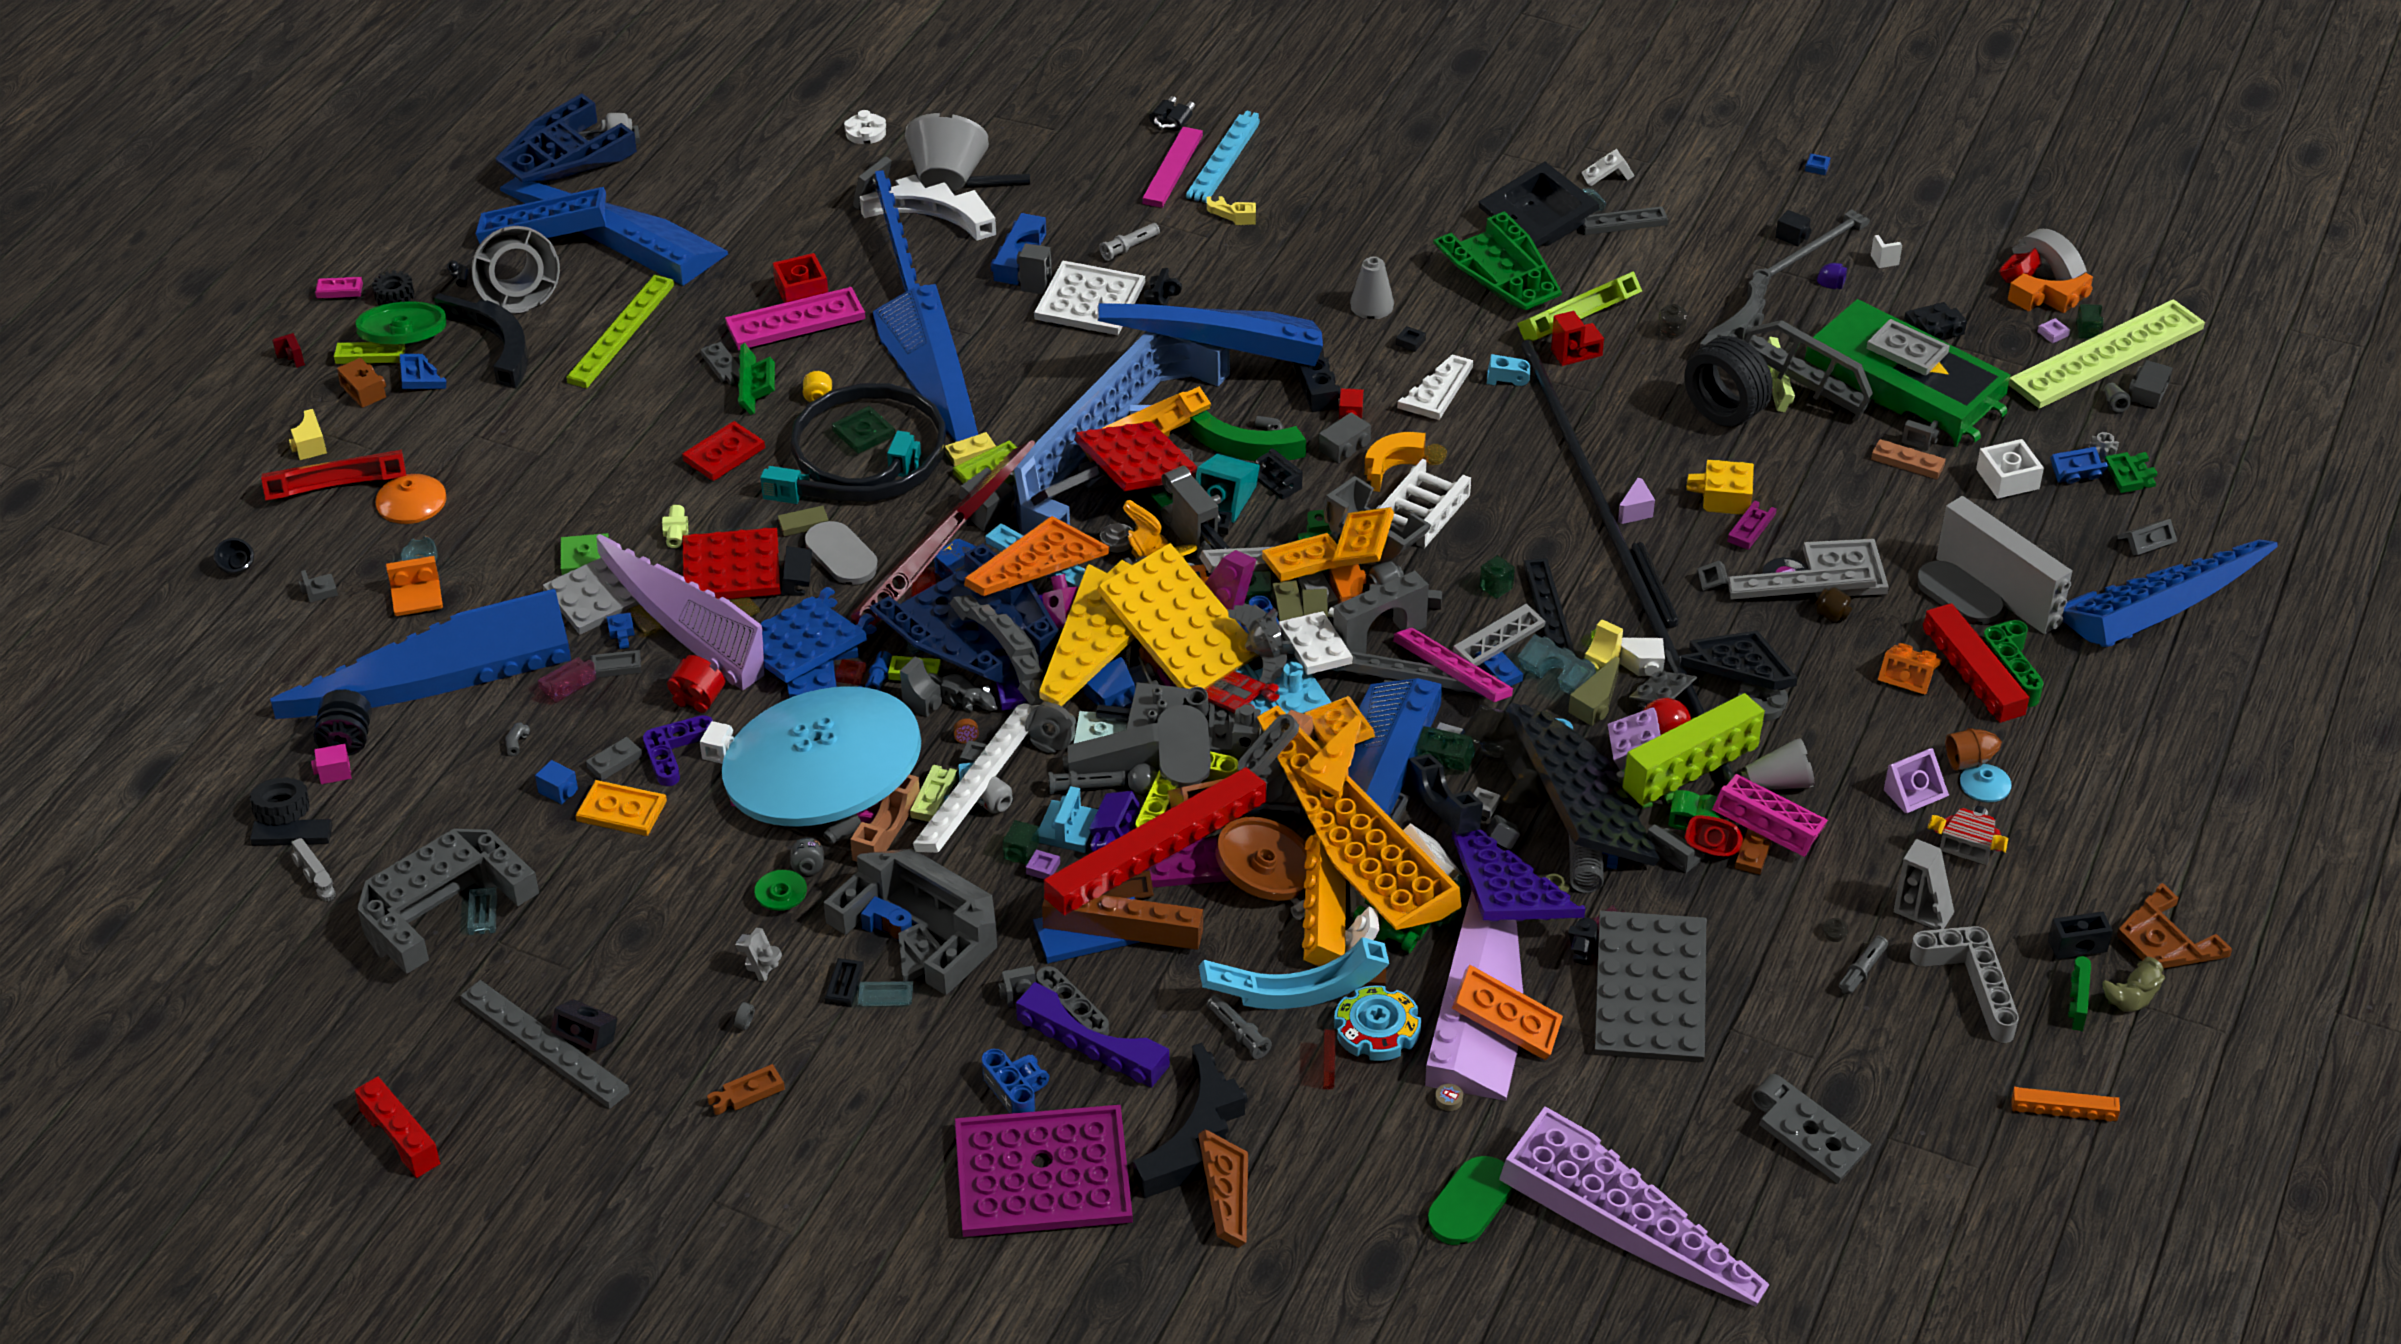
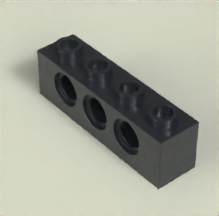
M1323 348L1315 366L1291 362L1311 412L1338 408L1341 389L1339 385L1335 384V374L1333 371H1330L1329 360L1327 357H1324Z

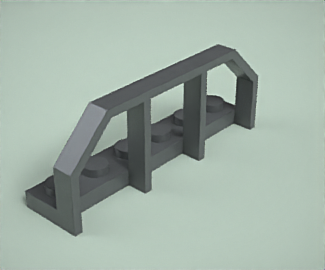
M1782 320L1754 326L1749 331L1745 341L1761 354L1768 366L1780 372L1777 377L1781 380L1785 375L1815 391L1814 399L1817 400L1822 395L1855 414L1853 420L1856 422L1871 402L1870 397L1873 392L1862 364ZM1779 330L1796 340L1788 354L1782 348H1777L1768 343L1764 338L1757 337L1756 334ZM1800 343L1832 359L1825 373L1794 357ZM1836 363L1855 373L1862 393L1856 392L1847 387L1843 382L1830 377Z

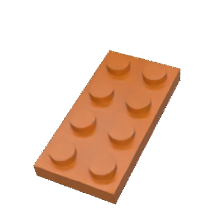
M1469 965L1464 971L1452 1006L1453 1010L1544 1060H1547L1551 1055L1563 1018L1559 1013L1472 965Z

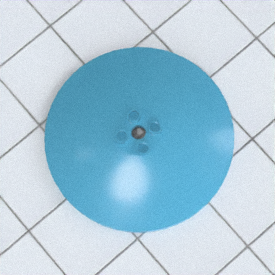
M831 687L814 690L791 697L768 708L744 726L726 751L722 763V779L732 803L744 814L756 820L781 826H811L829 823L852 816L875 805L898 788L911 773L918 760L921 750V734L912 711L902 701L888 693L863 687Z

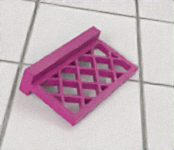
M1738 774L1731 779L1727 786L1724 785L1712 809L1804 857L1828 821Z

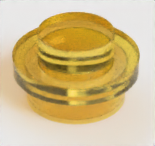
M1432 444L1424 449L1426 461L1433 465L1443 463L1447 456L1446 448L1439 444Z

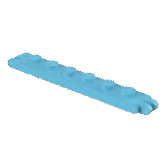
M1246 111L1244 115L1239 114L1187 191V199L1191 200L1194 196V201H1200L1202 198V202L1207 203V197L1213 195L1257 129L1260 122L1258 113L1254 112L1252 116L1250 111Z

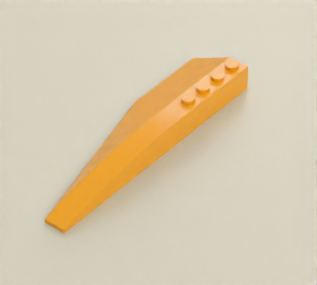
M1278 705L1257 716L1263 732L1277 717L1286 714ZM1299 727L1297 735L1281 751L1277 758L1333 866L1395 930L1439 921L1461 908L1460 887L1349 776L1345 779L1343 795L1340 799L1301 777L1300 770L1321 748Z

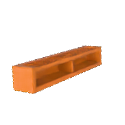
M2014 1087L2012 1111L2070 1116L2072 1118L2080 1117L2090 1120L2099 1119L2111 1122L2118 1120L2120 1102L2119 1097Z

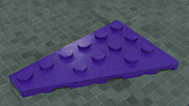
M1481 829L1467 834H1457L1453 830L1452 838L1483 920L1496 922L1499 920L1523 921L1526 919L1550 920L1585 917L1584 905L1577 906L1570 901L1569 894L1560 890L1557 885L1546 877L1539 878L1533 873V868L1530 865L1522 862V859L1511 851L1506 850L1504 852L1497 846V841L1487 836Z

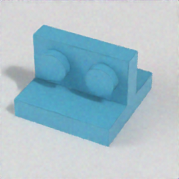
M1070 786L1067 795H1063L1061 801L1051 800L1036 834V843L1085 853L1092 838L1089 827L1098 809L1081 806L1080 788Z

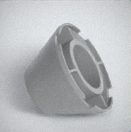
M940 113L922 115L910 121L905 130V139L918 178L925 187L945 182L951 191L961 189L989 146L987 132L974 121L958 115H952V118L940 117Z
M509 226L491 233L479 245L472 261V279L479 295L485 301L488 300L496 303L510 313L526 312L544 303L556 288L560 274L559 258L551 242L538 231L524 226ZM517 248L526 251V265L519 275L507 280L495 277V264L504 252Z

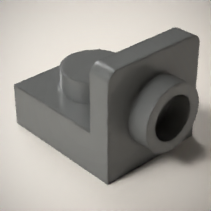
M1908 420L1904 427L1902 443L1928 451L1932 443L1936 444L1940 435V430H1937L1939 421L1934 420L1929 427Z
M306 570L301 571L303 580L298 581L302 595L307 594L310 603L338 596L332 574L308 579Z
M1034 966L1002 971L1003 982L998 983L1000 997L1001 999L1006 998L1008 1008L1014 1007L1013 995L1024 994L1036 982Z

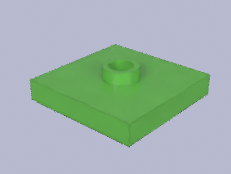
M606 533V534H601V535H603V536L609 538V534H608V533ZM599 534L561 537L562 575L601 558L598 554L596 536Z

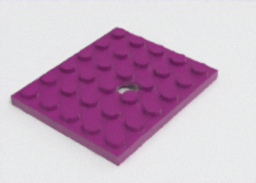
M1121 1105L955 1118L963 1237L1133 1222ZM1040 1153L1047 1154L1053 1160L1049 1166L1043 1168L1034 1166L1031 1161Z

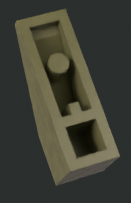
M1297 581L1273 583L1272 605L1278 613L1277 618L1279 622L1303 616Z
M1615 656L1570 694L1568 711L1570 714L1590 726H1593L1596 722L1603 720L1607 716L1618 677L1620 658Z

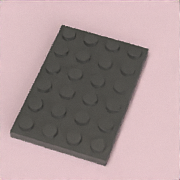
M1600 911L1595 1055L1704 1062L1706 918Z

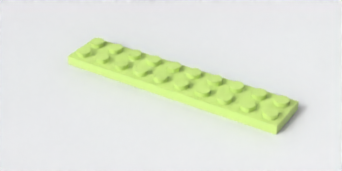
M2173 299L2010 377L2009 386L2040 409L2202 330L2205 322Z

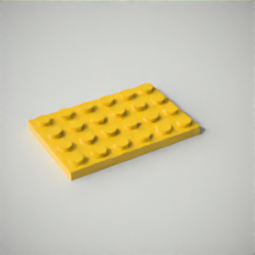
M1171 543L1100 584L1097 588V592L1177 687L1188 689L1202 687L1207 689L1233 671L1240 669L1259 657L1254 652L1246 650L1245 644L1248 640V634L1235 619L1228 617L1227 609Z

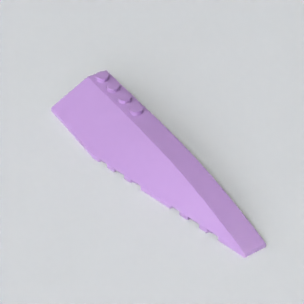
M1471 891L1426 1065L1425 1086L1438 1088L1443 1084H1455L1465 1094L1506 1101L1519 1046L1453 1010L1452 1006L1464 971L1469 965L1476 967L1523 994L1516 920H1499L1496 922L1483 920L1474 894Z

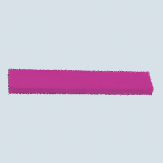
M1182 127L1144 194L1143 204L1163 208L1203 136V130Z
M1409 628L1394 634V642L1489 700L1497 702L1512 696V687L1416 629Z

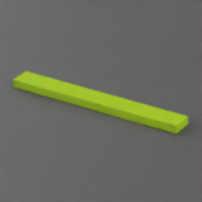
M654 275L566 377L567 383L588 388L674 287V280Z

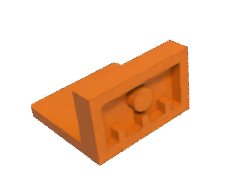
M434 556L386 564L395 616L443 608L439 576Z
M1899 643L1898 646L1894 645L1885 653L1878 680L1925 695L1928 691L1933 670L1941 664L1942 659L1936 658V654L1923 650L1920 653L1914 651L1910 645Z

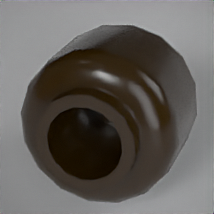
M1831 587L1829 590L1825 588L1815 602L1817 613L1832 623L1838 622L1840 618L1845 621L1853 609L1849 606L1851 597L1836 587Z

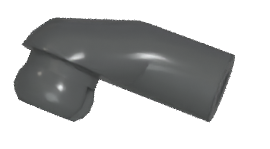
M1264 416L1256 417L1255 427L1266 428L1268 431L1284 429L1279 419Z

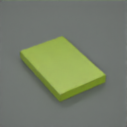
M1009 440L953 467V474L964 484L987 467L992 471L1017 447ZM1009 475L1004 481L1009 484L1014 481V478Z

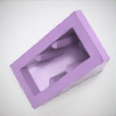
M1637 478L1621 502L1618 523L1624 524L1653 517L1655 499L1643 479Z

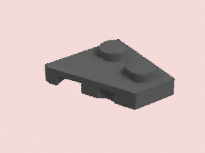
M921 922L898 933L904 983L925 974L924 962L941 947Z

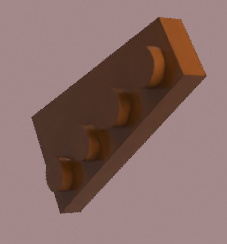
M1205 1129L1198 1134L1217 1237L1240 1248L1246 1244L1248 1152Z

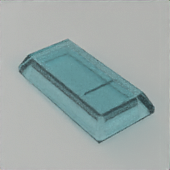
M913 981L860 982L858 1004L861 1006L911 1005Z

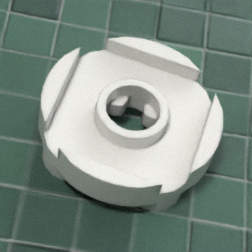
M868 110L859 111L858 115L852 116L844 123L847 139L857 144H864V141L869 140L870 143H875L886 135L885 118L876 114H870Z

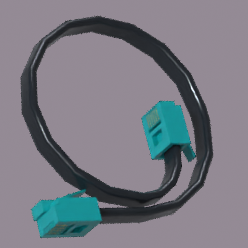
M859 383L831 390L810 402L793 423L790 441L791 452L800 470L774 466L764 469L760 477L763 499L798 504L801 495L838 501L875 502L903 495L925 482L941 462L945 449L946 424L937 406L917 391L890 383ZM858 399H892L915 406L929 416L938 430V437L934 450L923 465L919 467L921 455L920 442L914 441V435H910V432L897 431L887 452V469L877 475L866 478H845L820 470L804 457L799 446L801 433L814 417L835 405ZM913 462H914V463H915V470L912 471L911 473H909V471H910V469H911V467H912V464H913Z

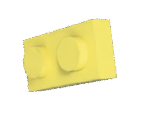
M987 432L946 445L945 453L952 464L957 466L995 448L996 445Z

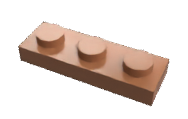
M1879 439L1871 457V460L1934 479H1938L1946 461L1944 458Z

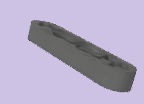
M1047 966L1037 972L1038 984L1056 992L1057 995L1062 992L1071 994L1070 998H1059L1068 1014L1088 1029L1108 1036V1019L1058 969ZM1078 1008H1084L1088 1011L1084 1015L1074 1013Z

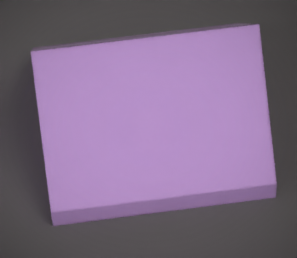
M1933 748L1888 765L1884 791L1904 813H1909L1949 796Z

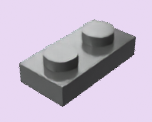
M625 737L586 760V765L595 776L603 781L643 757L642 750L628 737Z

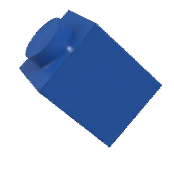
M553 760L535 775L538 793L560 804H563L578 790L575 771Z

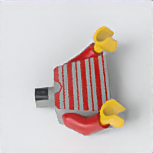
M1975 806L1973 811L1961 808L1956 815H1950L1945 819L1937 815L1931 816L1927 829H1933L1935 832L1943 834L1940 849L1943 852L1985 865L1988 864L1991 850L2006 853L2008 838L2002 836L2000 830L1995 828V819L1987 816L1988 811L1983 806Z

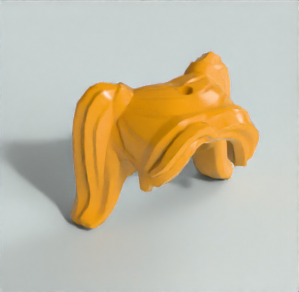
M1127 500L1123 509L1136 524L1134 531H1128V540L1132 547L1131 553L1139 562L1169 543L1160 534L1161 524L1159 520L1133 501Z

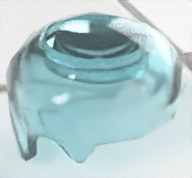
M423 536L422 540L411 539L401 553L402 561L434 556L436 562L438 558L435 542L428 536Z

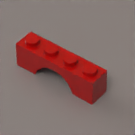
M379 1076L354 1090L360 1112L373 1127L379 1125L387 1133L396 1147L402 1162L416 1178L440 1165L435 1142Z

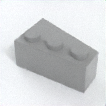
M1916 839L1903 859L1893 912L1935 930L1945 928L1954 913L1941 849Z

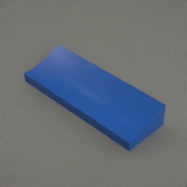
M604 187L481 213L476 230L479 244H481L491 233L509 226L528 227L538 231L546 238L606 226V191Z

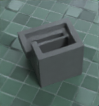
M987 467L961 485L959 498L961 500L966 498L991 473V470ZM1003 481L964 524L967 526L973 522L983 532L1010 513L1014 489Z

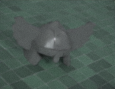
M1245 603L1244 605H1234V610L1227 609L1228 617L1237 620L1249 631L1248 640L1245 644L1246 650L1254 652L1262 658L1263 671L1259 681L1265 684L1268 682L1274 683L1277 678L1281 677L1283 668L1286 665L1287 654H1295L1292 642L1285 641L1276 621L1278 616L1276 609L1272 608L1267 613L1255 604L1252 606Z

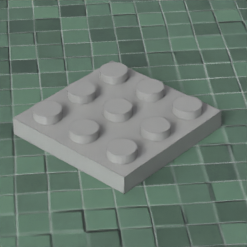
M1875 539L1804 542L1803 551L1809 570L1873 565L1876 587L1840 590L1848 596L1888 594L1889 586ZM1815 592L1816 598L1819 597L1822 592Z
M602 558L543 584L544 591L556 590L561 613L579 635L606 623L607 616L625 614L641 606L621 584Z

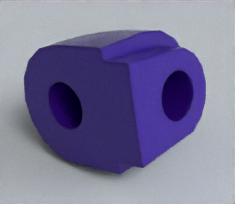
M1840 263L1824 265L1818 273V284L1831 289H1842L1846 280L1847 268L1843 267V264Z

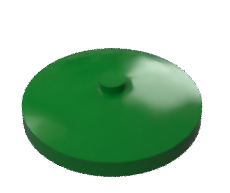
M389 303L362 313L356 319V331L360 338L372 343H413L440 333L446 327V315L442 308L430 303Z

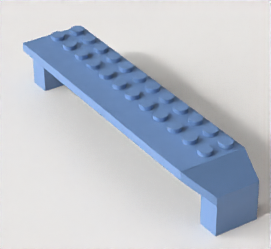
M1146 331L1035 443L1013 470L1014 507L1020 534L1026 535L1051 516L1070 525L1069 506L1052 499L1034 506L1030 499L1040 491L1065 480L1087 457L1082 448L1074 441L1076 432L1101 429L1126 417L1130 413V405H1138L1160 381L1192 376L1218 387L1230 375V349Z

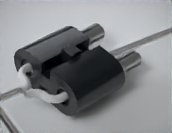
M1171 96L1168 100L1160 102L1149 115V119L1158 128L1168 127L1170 130L1179 131L1191 118L1192 109L1195 107V104L1190 101L1187 105L1178 103L1177 106H1174L1176 98Z

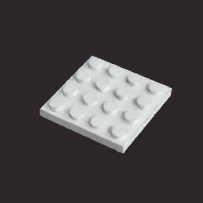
M1062 261L1034 312L1035 320L1119 335L1123 326L1098 321V303L1135 304L1145 284V276Z

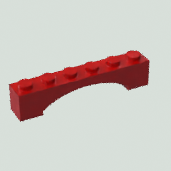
M402 450L262 473L261 480L265 500H271L330 486L406 476V468Z

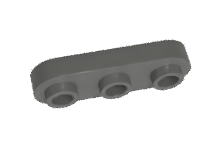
M1283 714L1277 717L1240 758L1238 770L1240 771L1247 767L1259 777L1297 735L1299 724L1293 716Z

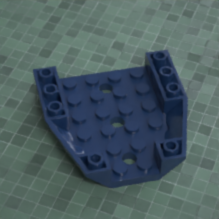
M983 543L964 554L965 568L905 602L899 604L888 596L870 606V610L917 649L1002 684L1017 676L1010 658L1002 656L1007 655L1005 649L983 625L975 620L962 621L950 606L953 597L972 595L979 605L989 604L997 614H1007L1028 635L1035 647L1039 662L1059 633L1057 626L1030 581L986 596H982L964 586L965 577L997 555Z

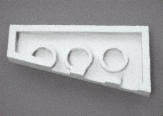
M1451 355L1435 369L1433 375L1425 377L1423 383L1418 388H1412L1406 398L1402 397L1398 400L1397 408L1440 420L1473 368V360Z

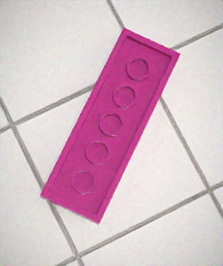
M849 287L725 317L730 334L738 350H740V345L743 343L748 348L864 320L865 311L853 288Z

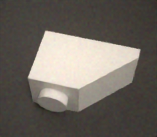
M1622 638L1621 665L1638 676H1652L1655 672L1663 671L1665 660L1663 638Z

